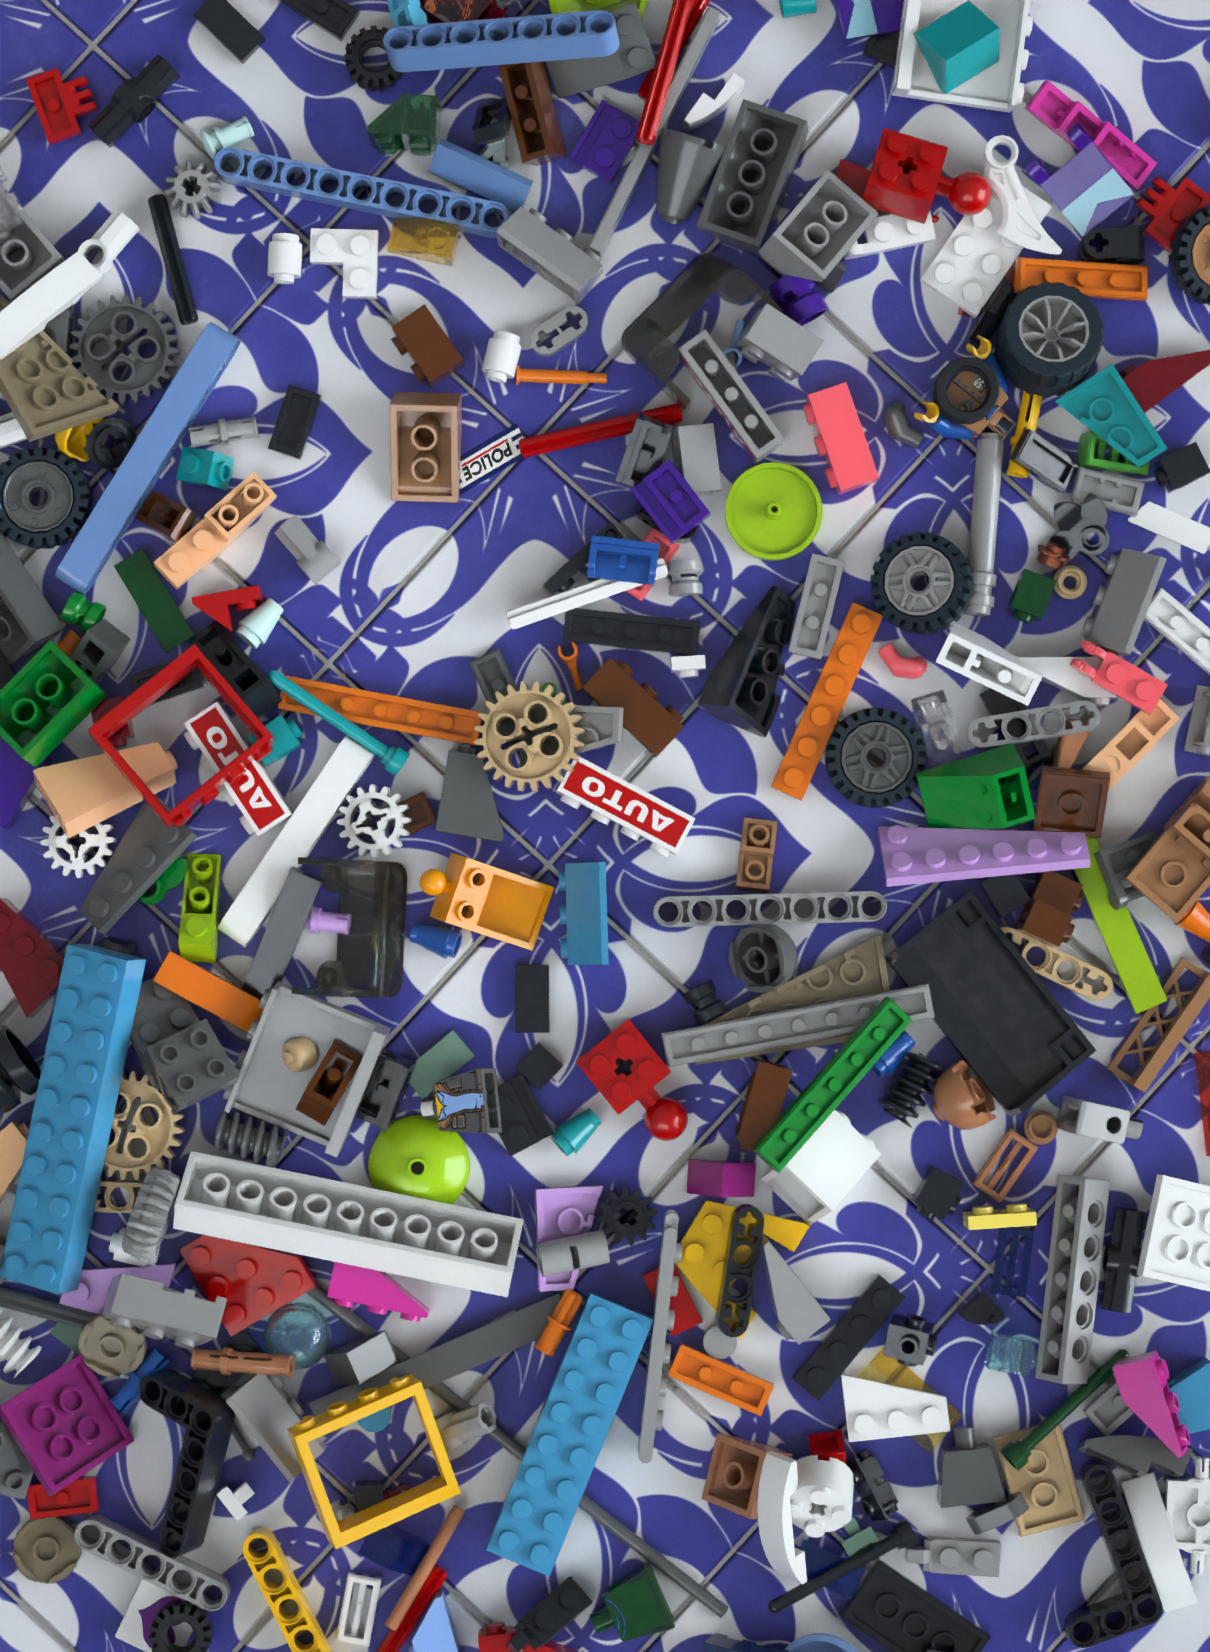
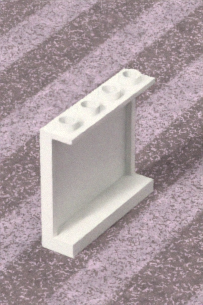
M904 0L892 96L1009 113L1016 107L1017 103L1021 104L1024 94V83H1019L1021 70L1026 69L1029 51L1024 49L1025 37L1030 36L1033 25V17L1028 16L1029 4H1033L1035 0H969L1000 28L999 61L947 94H942L913 33L968 0Z

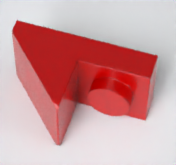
M259 585L191 597L193 605L234 634L235 627L231 608L236 607L237 612L256 609V603L264 602L262 588Z

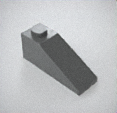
M103 619L87 630L70 658L99 685L131 639L106 619Z

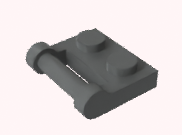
M1156 830L1094 853L1108 889L1109 903L1113 909L1124 908L1128 905V902L1143 897L1133 886L1124 889L1121 879H1124L1158 839Z

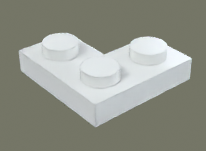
M311 228L310 263L343 265V298L377 299L378 230Z

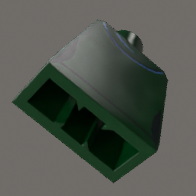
M645 1562L603 1591V1599L607 1607L590 1614L597 1634L615 1626L622 1641L675 1628V1619L650 1562Z

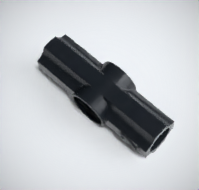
M157 54L134 79L126 80L117 88L111 98L112 102L88 127L104 144L111 148L134 123H141L151 114L156 107V101L180 77L179 73L163 57Z
M1115 1207L1110 1243L1108 1242L1103 1258L1105 1279L1100 1306L1102 1309L1119 1313H1131L1135 1279L1139 1277L1136 1274L1142 1250L1140 1246L1144 1229V1211Z

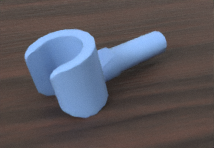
M737 320L730 348L726 349L723 353L725 356L730 351H735L738 354L739 359L736 367L742 361V355L739 353L740 348L735 345L745 325V322Z

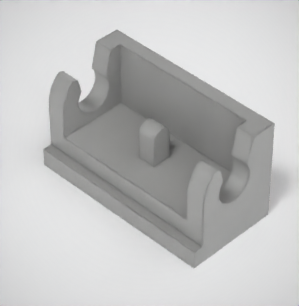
M714 423L677 426L671 435L674 466L697 496L713 494L712 492L721 491Z

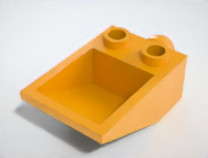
M452 852L444 873L438 869H428L420 877L422 891L427 895L436 896L430 917L533 951L554 887Z

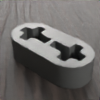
M1016 1492L1006 1496L1005 1502L990 1503L977 1509L966 1520L973 1533L978 1535L1018 1518L1029 1509V1505L1022 1493Z

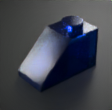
M391 1524L367 1535L361 1544L358 1554L389 1570L413 1576L431 1544Z

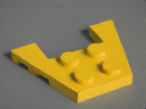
M705 1200L680 1241L683 1244L681 1263L675 1264L717 1312L730 1222L733 1211L737 1207ZM748 1212L745 1218H740V1222L745 1226L744 1236L737 1234L736 1238L744 1237L753 1241L754 1236L750 1237L747 1232L749 1224L755 1223L756 1219L751 1216V1212ZM762 1213L764 1217L763 1234L794 1252L810 1226L805 1222ZM740 1245L734 1251V1259L739 1263L746 1262L751 1255V1248L747 1245ZM736 1279L730 1282L728 1290L731 1288ZM727 1300L726 1304H730L733 1308L731 1317L725 1318L724 1322L729 1325V1328H733L734 1323L740 1322V1319L735 1315L736 1305L743 1307V1303L735 1304ZM753 1309L750 1312L748 1327L757 1314Z

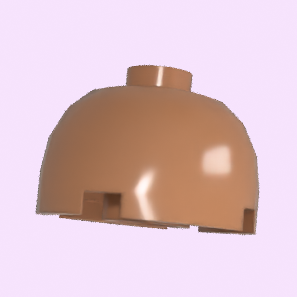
M964 1060L951 1065L938 1076V1081L934 1085L933 1095L935 1103L932 1104L936 1116L941 1121L946 1120L950 1125L961 1130H972L994 1120L996 1115L990 1114V1112L996 1108L989 1090L978 1077L975 1080L968 1072L971 1070V1067Z

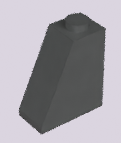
M457 745L456 751L449 750L435 831L503 842L504 833L488 773L483 768L485 766L484 759L477 757L476 748Z

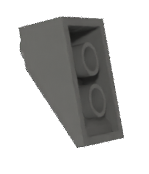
M621 0L598 9L608 11L614 16L620 41L619 48L615 53L605 57L545 61L558 98L622 81L655 68L656 60L635 1Z

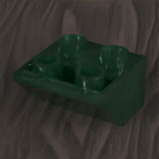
M403 94L368 125L367 133L371 147L377 148V152L382 154H396L397 150H411L413 155H431V151H436L440 138L441 110L438 96Z

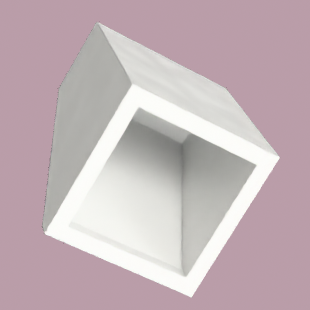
M834 1110L780 1173L770 1168L762 1176L761 1180L808 1225H811L835 1209L881 1153L875 1148L874 1142L868 1136L860 1134L851 1125L849 1118L844 1113Z

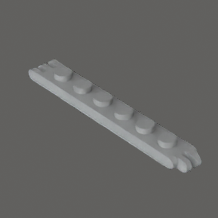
M668 1210L665 1213L662 1230L653 1323L638 1442V1455L642 1463H649L652 1460L655 1430L661 1431L663 1424V1410H658L659 1397L666 1396L667 1377L662 1376L663 1363L669 1364L671 1343H665L667 1330H673L675 1310H670L669 1305L670 1296L677 1297L679 1276H673L674 1263H681L683 1245L677 1242L679 1218L675 1210Z

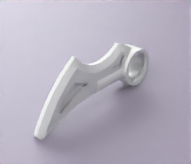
M999 135L993 137L986 145L983 177L988 181L991 189L995 191L1002 205V221L997 233L1010 242L1026 249L1047 254H1061L1062 249L1047 234L1034 215L1014 168L1019 153L1018 145L1009 136ZM1001 144L1006 145L1011 150L1010 159L1002 163L997 162L992 157L993 148Z

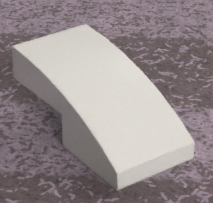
M733 73L715 100L703 93L684 119L683 128L689 132L717 117L737 98L744 88L745 80Z

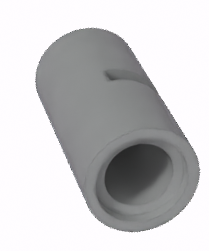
M603 1230L536 1243V1255L542 1277L610 1263L608 1244Z

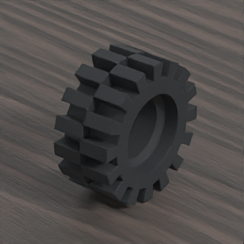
M370 26L371 30L366 31L364 27L359 30L360 34L357 36L354 33L351 36V43L346 45V54L344 55L347 70L351 79L354 82L356 81L360 88L364 89L367 87L370 92H375V89H380L381 92L387 91V86L390 85L393 88L397 85L396 81L397 79H402L404 76L403 72L395 71L391 67L389 60L382 70L371 71L364 66L363 55L372 47H380L385 50L383 38L388 28L382 26L380 30L377 29V26Z
M184 1600L178 1604L176 1601L172 1602L168 1607L162 1608L149 1630L151 1632L149 1644L152 1643L153 1645L152 1652H207L213 1637V1630H211L213 1624L211 1619L208 1620L206 1617L208 1613L205 1609L201 1611L198 1609V1606L194 1604L189 1605L188 1601ZM175 1622H186L192 1627L194 1639L189 1645L180 1647L170 1641L168 1630Z

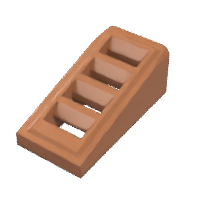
M1067 718L1066 729H1072L1073 726L1070 721H1075L1076 719ZM1081 721L1083 726L1089 725V722ZM1091 731L1058 737L1052 767L1070 769Z

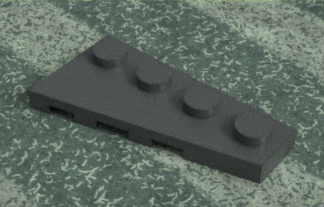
M154 794L168 812L172 810L157 794ZM144 802L79 911L98 932L105 935L197 838V835L185 823L179 827L174 824L168 829L147 803Z

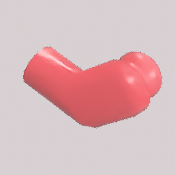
M892 643L878 651L891 673L896 677L916 679L921 677L927 670V662L923 657H901Z

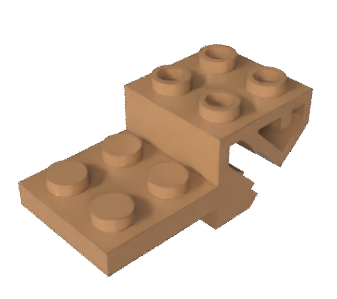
M1210 776L1205 777L1165 823L1162 827L1165 831L1124 877L1127 882L1174 923H1178L1210 886Z

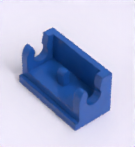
M592 535L587 577L654 586L660 544Z

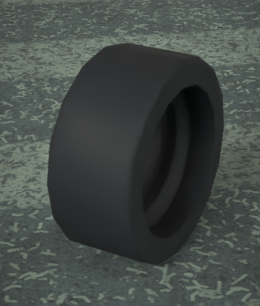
M961 357L949 362L940 371L933 386V399L939 407V412L947 420L956 424H973L983 420L993 410L999 397V382L995 372L987 363L976 358ZM962 371H970L977 374L984 381L986 387V396L983 403L971 411H962L955 408L949 402L946 395V386L949 379Z

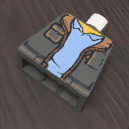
M496 1068L474 1069L436 1082L433 1086L435 1098L423 1099L420 1108L423 1118H437L439 1131L480 1134L502 1133Z

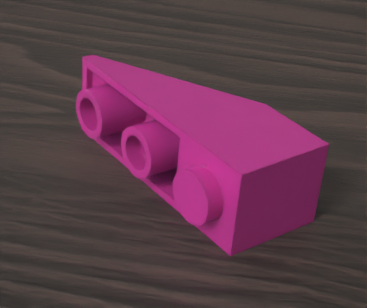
M334 1262L327 1297L335 1298L334 1304L350 1308L354 1307V1303L368 1306L367 1311L386 1315L387 1310L400 1312V1318L414 1322H420L421 1317H428L430 1309L386 1272Z
M1157 1350L1118 1360L1112 1369L1122 1400L1178 1458L1183 1457L1188 1449L1187 1445L1190 1444V1436L1186 1425L1180 1424L1177 1412L1180 1411L1177 1395L1174 1391L1170 1392L1166 1379H1169V1370L1166 1361L1159 1359Z

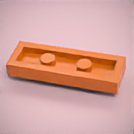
M680 1343L667 1373V1376L760 1417L774 1387V1383L713 1358L683 1343Z

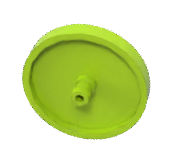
M779 462L763 463L741 474L730 488L725 503V522L734 542L747 554L767 561L785 560L802 552L815 538L822 521V501L813 481L798 468Z

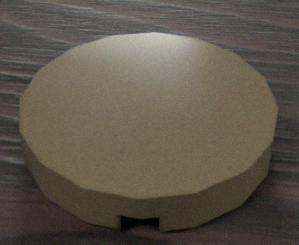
M103 1313L91 1318L83 1327L78 1341L79 1353L81 1351L84 1357L83 1361L87 1367L99 1375L110 1378L120 1377L121 1374L135 1371L142 1363L147 1348L146 1337L142 1334L143 1330L132 1326L129 1330L114 1327L110 1324V1319L102 1317Z
M62 1517L28 1520L17 1532L13 1543V1559L18 1570L27 1579L45 1584L55 1583L66 1578L77 1566L81 1555V1547L77 1545L74 1537L76 1528Z

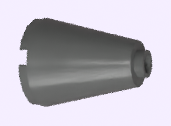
M662 127L656 212L662 213L660 220L679 226L681 219L689 220L716 171L726 146Z

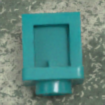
M183 447L176 480L184 483L211 486L227 491L232 477L234 459L215 451Z

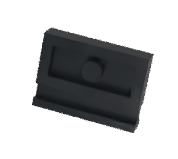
M523 1074L498 1086L502 1133L498 1134L510 1157L554 1133Z

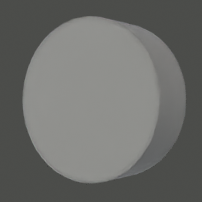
M714 1324L705 1331L703 1346L711 1357L725 1359L735 1351L737 1338L726 1336L721 1332L717 1324Z

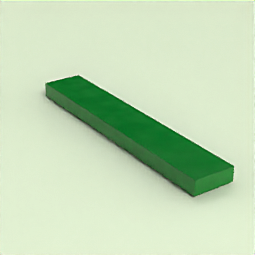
M884 997L756 1143L752 1150L775 1172L780 1173L913 1020L890 997Z

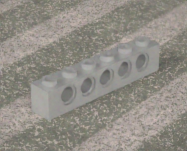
M1058 1175L1035 1375L1037 1379L1059 1384H1087L1110 1187L1109 1180L1086 1176Z

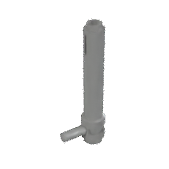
M981 433V439L977 440L968 563L972 569L971 574L974 578V585H972V599L968 600L969 607L966 612L963 611V614L971 616H990L991 608H994L995 597L992 596V588H996L997 575L994 574L1004 449V441L1001 440L998 433Z

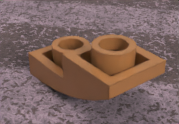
M744 818L735 889L769 893L777 821Z

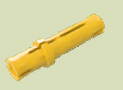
M1023 390L1015 435L1011 436L1009 443L1012 446L1011 454L1024 429H1031L1036 433L1043 398L1041 395H1031ZM1033 397L1032 405H1031V410H1030V415H1029V420H1028V422H1027L1028 413H1029V408H1030V403H1031V398ZM1010 459L1006 474L1017 478H1027L1028 471Z

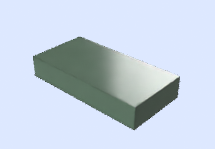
M452 1030L415 1061L417 1063L409 1083L423 1099L434 1090L433 1086L436 1082L449 1078L475 1055L459 1035Z

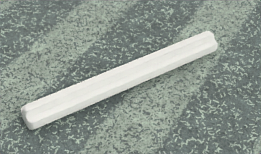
M658 558L655 580L668 575L667 566L663 558ZM597 579L508 610L506 616L510 627L517 629L643 584Z

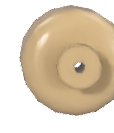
M301 1037L285 1042L282 1047L281 1057L283 1063L290 1071L301 1072L311 1069L316 1065L318 1053L311 1039Z

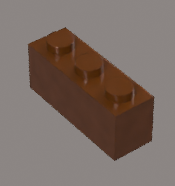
M544 62L498 65L522 163L538 166L567 157Z
M609 658L582 687V690L600 706L623 707V728L657 758L684 729V726L680 723L683 716L671 705L664 708L655 699L659 694L646 682L639 685L630 676L634 671L621 659H618L615 663Z

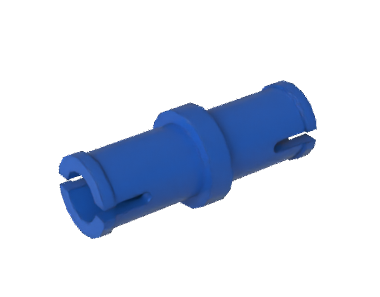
M154 1347L139 1367L127 1374L128 1380L110 1398V1402L117 1409H122L121 1411L124 1414H127L130 1407L140 1397L138 1390L141 1380L144 1377L161 1372L170 1363V1360Z

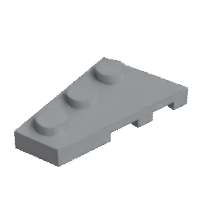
M575 705L570 715L579 714L582 719L574 725L575 727L585 729L584 733L576 736V740L585 745L584 747L574 748V753L580 754L622 742L624 708ZM537 706L532 710L531 719L535 724L542 723L546 719L547 710L544 706ZM552 724L538 732L526 729V736L521 738V741L528 742L531 745L533 744L532 738L534 736L557 729V724ZM556 737L546 739L543 744V750L546 755H553L559 749V741ZM523 749L520 750V768L526 764L528 759L527 753Z

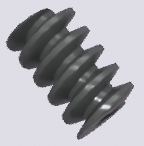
M223 1109L214 1134L215 1149L221 1151L228 1144L229 1155H234L240 1148L242 1159L246 1160L253 1152L254 1163L259 1164L266 1156V1166L273 1167L281 1157L289 1129L282 1136H278V1125L276 1124L269 1132H266L264 1120L254 1128L252 1116H249L242 1124L240 1123V1112L236 1111L231 1119H227V1112Z

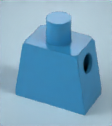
M1204 1358L1167 1381L1170 1392L1174 1391L1179 1401L1180 1411L1177 1412L1180 1424L1186 1425L1189 1434L1210 1429V1360Z

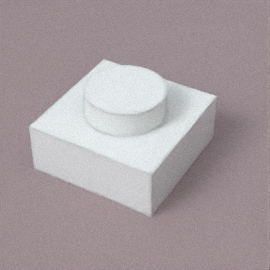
M705 655L671 657L670 659L671 673L678 672L679 678L699 677V671H705L706 669Z

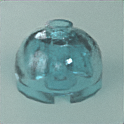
M300 1301L289 1302L274 1311L266 1321L263 1332L265 1349L268 1354L294 1355L295 1370L309 1368L318 1363L329 1349L331 1340L330 1322L324 1312L314 1304Z

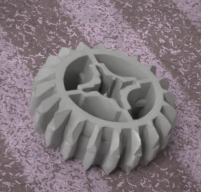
M154 1167L147 1173L128 1219L122 1242L123 1251L131 1254V1257L150 1261L156 1256L171 1221L181 1185L180 1176L172 1174V1171Z

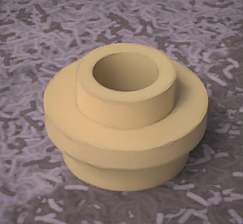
M1072 565L1059 569L1053 578L1056 580L1055 592L1064 599L1079 597L1087 586L1085 573L1080 568ZM1065 577H1072L1075 580L1074 588L1068 589L1064 586Z

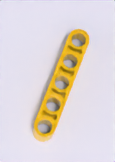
M264 1527L253 1529L243 1543V1554L291 1651L333 1652L275 1535L271 1530ZM262 1538L267 1542L268 1550L263 1553L254 1551L251 1546V1540ZM272 1568L278 1569L283 1574V1581L280 1583L270 1582L266 1576V1571ZM286 1599H292L298 1604L299 1611L293 1614L287 1613L282 1609L281 1602ZM300 1630H308L313 1634L314 1641L309 1644H303L297 1639L296 1633Z

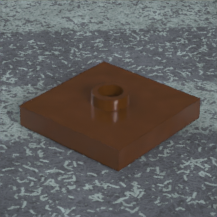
M1041 766L1035 806L1036 819L1033 820V831L1085 833L1086 837L1101 838L1110 773Z

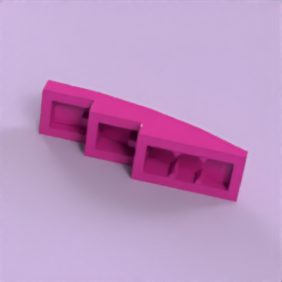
M1044 81L1024 108L1079 152L1081 150L1069 139L1067 132L1074 125L1081 124L1105 157L1134 190H1138L1157 164L1156 161L1109 121H1101L1079 101L1073 102L1050 81Z

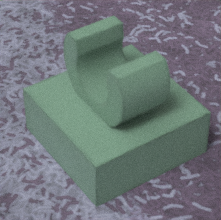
M854 1517L848 1524L844 1525L850 1538L841 1544L849 1557L880 1541L871 1526L862 1530Z

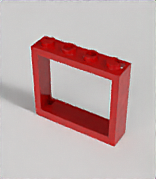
M195 644L87 729L93 741L168 829L174 824L179 827L188 821L193 815L191 812L193 808L200 803L205 806L214 800L220 793L217 790L227 781L230 784L236 782L246 773L244 767L253 760L258 763L267 757L273 750L270 746L274 744V738ZM197 668L256 737L257 741L168 812L109 742L108 738Z

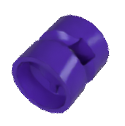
M785 275L768 288L776 304L784 306L782 313L801 326L820 317L829 309L821 293L814 292V280Z

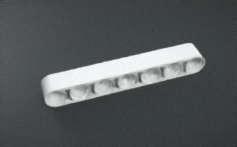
M345 736L223 917L217 928L219 931L245 948L249 945L275 907L291 867L301 868L339 811V807L345 802L346 796L351 793L375 756L374 753L349 736Z

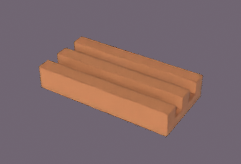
M1009 1128L972 1181V1184L1001 1203L1039 1147ZM1012 1138L1017 1140L990 1181L985 1185L982 1182ZM1024 1145L1028 1149L998 1193L995 1192L993 1188Z

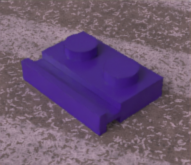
M602 99L570 154L569 161L577 163L583 169L611 184L637 140L636 135L640 121L622 110L607 104Z
M670 459L645 477L642 482L630 489L671 544L675 543L678 538L688 533L711 515L710 511Z

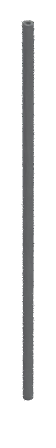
M319 1285L306 1292L363 1338L378 1333V1331L347 1307L334 1304L335 1298L327 1297L328 1292ZM392 1343L399 1359L397 1363L411 1358ZM443 1382L428 1388L453 1409H456V1411L472 1406ZM496 1425V1429L487 1435L518 1460H521L525 1447ZM583 1493L578 1507L720 1618L723 1617L729 1608Z

